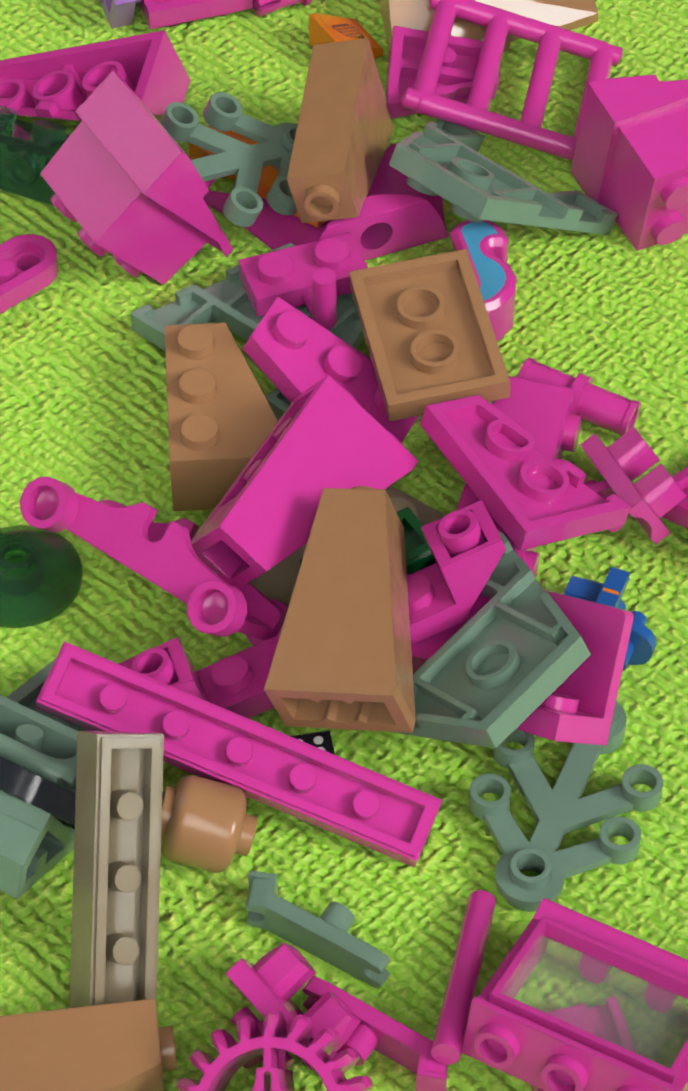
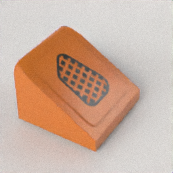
M319 13L309 15V44L312 47L316 44L368 38L374 59L383 56V48L356 19Z

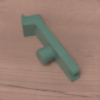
M249 870V894L245 909L249 911L246 920L248 925L265 929L349 975L376 988H381L390 975V972L385 969L390 958L372 945L347 933L355 922L353 913L347 907L338 902H330L322 914L317 917L278 896L277 874Z

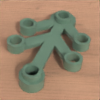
M224 92L214 93L203 111L206 123L216 130H231L258 142V144L249 145L199 124V117L195 110L184 103L173 102L167 106L159 122L175 141H186L215 153L191 160L204 182L236 174L233 190L223 205V213L231 223L240 227H249L256 221L263 208V201L257 194L262 167L269 165L278 170L277 178L266 195L269 206L282 215H293L297 212L287 181L297 123H280L273 127L242 114L240 102L232 95Z
M617 700L607 746L574 743L553 790L533 757L535 740L533 734L516 729L497 748H493L496 762L509 770L538 823L529 842L509 811L511 788L505 778L497 774H483L475 778L470 785V810L476 817L484 820L503 855L496 865V886L505 900L516 909L527 912L537 911L543 898L554 901L559 897L566 878L608 863L627 864L633 861L639 853L641 840L639 826L633 820L617 815L632 810L645 812L657 807L661 801L663 778L657 769L644 764L631 766L624 772L622 784L581 798L599 755L614 752L624 741L626 713ZM515 742L524 747L519 750H511L504 745ZM645 784L652 790L639 792L634 790L632 786ZM485 793H493L498 795L500 799L485 801L479 796ZM606 820L600 827L599 838L558 850L566 833ZM622 836L627 838L630 843L617 845L612 843L609 838ZM534 871L539 873L540 875L529 877L523 875L521 872Z

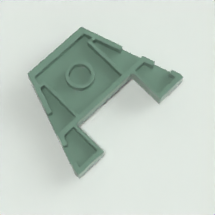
M437 119L436 123L432 121L427 123L423 133L415 131L397 143L389 162V166L408 176L406 183L411 188L427 195L443 197L453 203L451 210L456 215L472 222L481 223L484 220L607 235L610 233L618 215L578 190L547 193L478 153L485 137L484 135L475 130Z
M288 243V244H286V245H284V246H281V247H279V248H277V249H274V250H272V251H276V250H280V249H284V248H288V247H292V246H296V245H294L293 243ZM239 265L226 270L225 280L204 289L193 284L175 292L176 301L153 310L150 304L136 309L131 313V321L134 332L166 351L165 326L207 324L213 321L226 323L231 332L248 341L265 315L257 317L240 279ZM352 293L338 296L337 322L328 331L359 351L365 338ZM306 305L294 307L312 319ZM278 388L266 397L277 420H279L291 403Z
M498 531L506 550L480 593L490 600L413 674L416 716L413 733H393L497 748L591 655L581 635L549 593L538 583L531 569L517 555L502 532Z

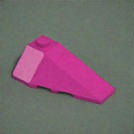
M157 31L0 60V114L82 121L76 113L77 109L113 70L122 77L155 118L160 121L170 103H184L191 80L166 31Z

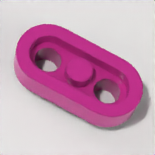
M24 234L0 244V314L49 286L58 275L57 252L54 244L49 239L40 235Z

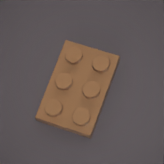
M467 249L349 271L350 290L389 422L423 415L426 405L480 395L488 402L511 397L510 379Z

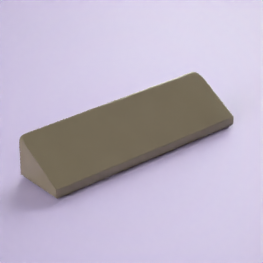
M78 732L69 1008L147 999L156 1000L164 755L163 733Z

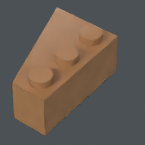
M226 323L165 326L169 462L173 511L214 509L278 420Z

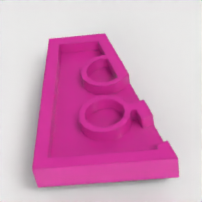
M280 297L276 298L242 348L290 403L298 395L329 374L342 388L349 391L355 400L387 431L391 432L400 443L403 442L418 416L389 422L371 359Z
M480 395L426 405L420 425L478 499L483 501L486 509L519 551L625 524L631 508L630 505L615 494L610 495L605 500L583 484L586 477L585 472L570 461L557 465L534 448L536 436Z

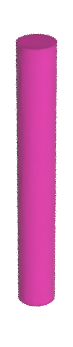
M477 890L469 895L438 1020L431 1055L437 1062L450 1065L458 1062L463 1047L471 1002L475 995L496 906L495 897L484 890Z

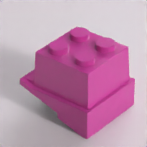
M112 70L77 109L76 113L82 121L40 175L55 192L50 198L52 204L71 221H78L82 229L77 234L93 252L101 257L110 252L117 263L132 276L138 278L142 273H145L164 285L206 243L221 251L226 257L234 249L203 199L209 192L208 188L216 179L206 182L202 180L188 155L122 77Z
M656 75L598 79L588 83L571 173L585 195L618 214L615 222L637 251L656 244H670L688 233V79L659 81Z

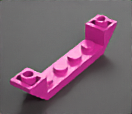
M482 500L460 510L453 511L421 527L436 563L407 575L411 645L464 622L506 550L503 540ZM280 634L232 656L225 657L198 671H195L178 637L145 650L139 655L119 663V665L250 719L274 708L264 691V687Z

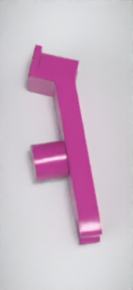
M313 976L302 989L303 993L308 996L303 1003L304 1008L307 1010L327 991H330L342 999L361 1020L347 1042L338 1050V1053L349 1048L356 1050L360 1058L355 1066H362L373 1050H376L416 1073V1091H446L448 1065L439 1063L432 1057V1040L316 976Z

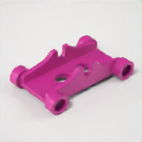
M39 477L31 481L23 490L20 499V511L23 519L30 526L51 533L67 529L90 543L93 547L98 548L187 604L189 620L198 631L216 637H226L239 632L246 634L249 642L253 645L281 633L289 605L269 599L251 582L238 589L221 579L198 558L192 548L191 540L196 535L199 525L191 520L182 518L170 523H155L152 521L158 510L146 503L140 502L126 506L112 500L98 502L76 493L69 484L50 477Z

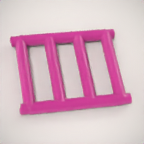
M429 0V8L435 10L414 87H408L407 91L403 94L401 99L402 107L573 161L588 83L598 79L609 78L611 67H616L622 58V48L475 0ZM455 18L487 27L467 104L435 94ZM507 34L539 44L520 121L488 111ZM559 51L591 60L573 137L542 128Z

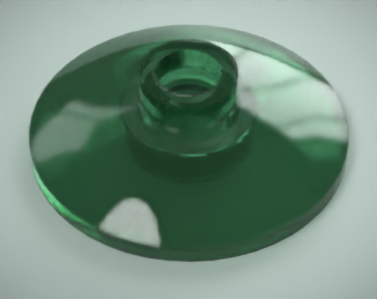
M30 525L0 528V627L23 628L49 621L61 614L75 600L82 585L83 571L81 559L74 546L56 532L51 533Z

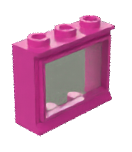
M543 898L533 919L481 994L473 998L461 1053L544 1091H688V960Z

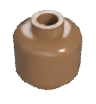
M195 775L182 777L175 788L165 786L162 792V855L169 861L214 873L225 871L231 864L235 854L247 857L256 831L257 816L246 814L247 799L244 791L236 786Z

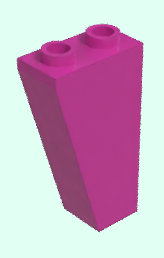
M328 374L294 398L191 540L192 548L198 558L221 579L239 589L307 544L323 488L351 489L355 486H367L374 489H386L413 470L418 460L391 432L387 431L372 417L349 391L342 388Z

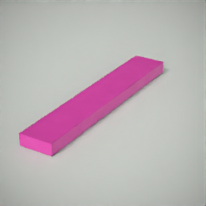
M67 642L63 643L36 700L37 709L89 731L163 733V762L198 777L236 786L242 789L248 798L412 867H415L443 801Z

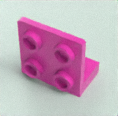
M545 590L581 635L591 655L517 730L553 741L607 746L634 619L633 613L616 607Z

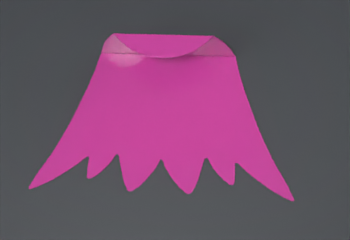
M395 143L386 149L357 218L329 220L319 228H316L309 223H301L300 218L295 215H282L274 211L269 206L267 200L261 197L263 208L253 225L244 227L272 250L288 243L301 245L351 232L364 260L448 237L443 211V197L427 195L411 188L406 183L408 176L389 166L397 145ZM209 190L203 199L208 206L224 214L223 205L230 193Z

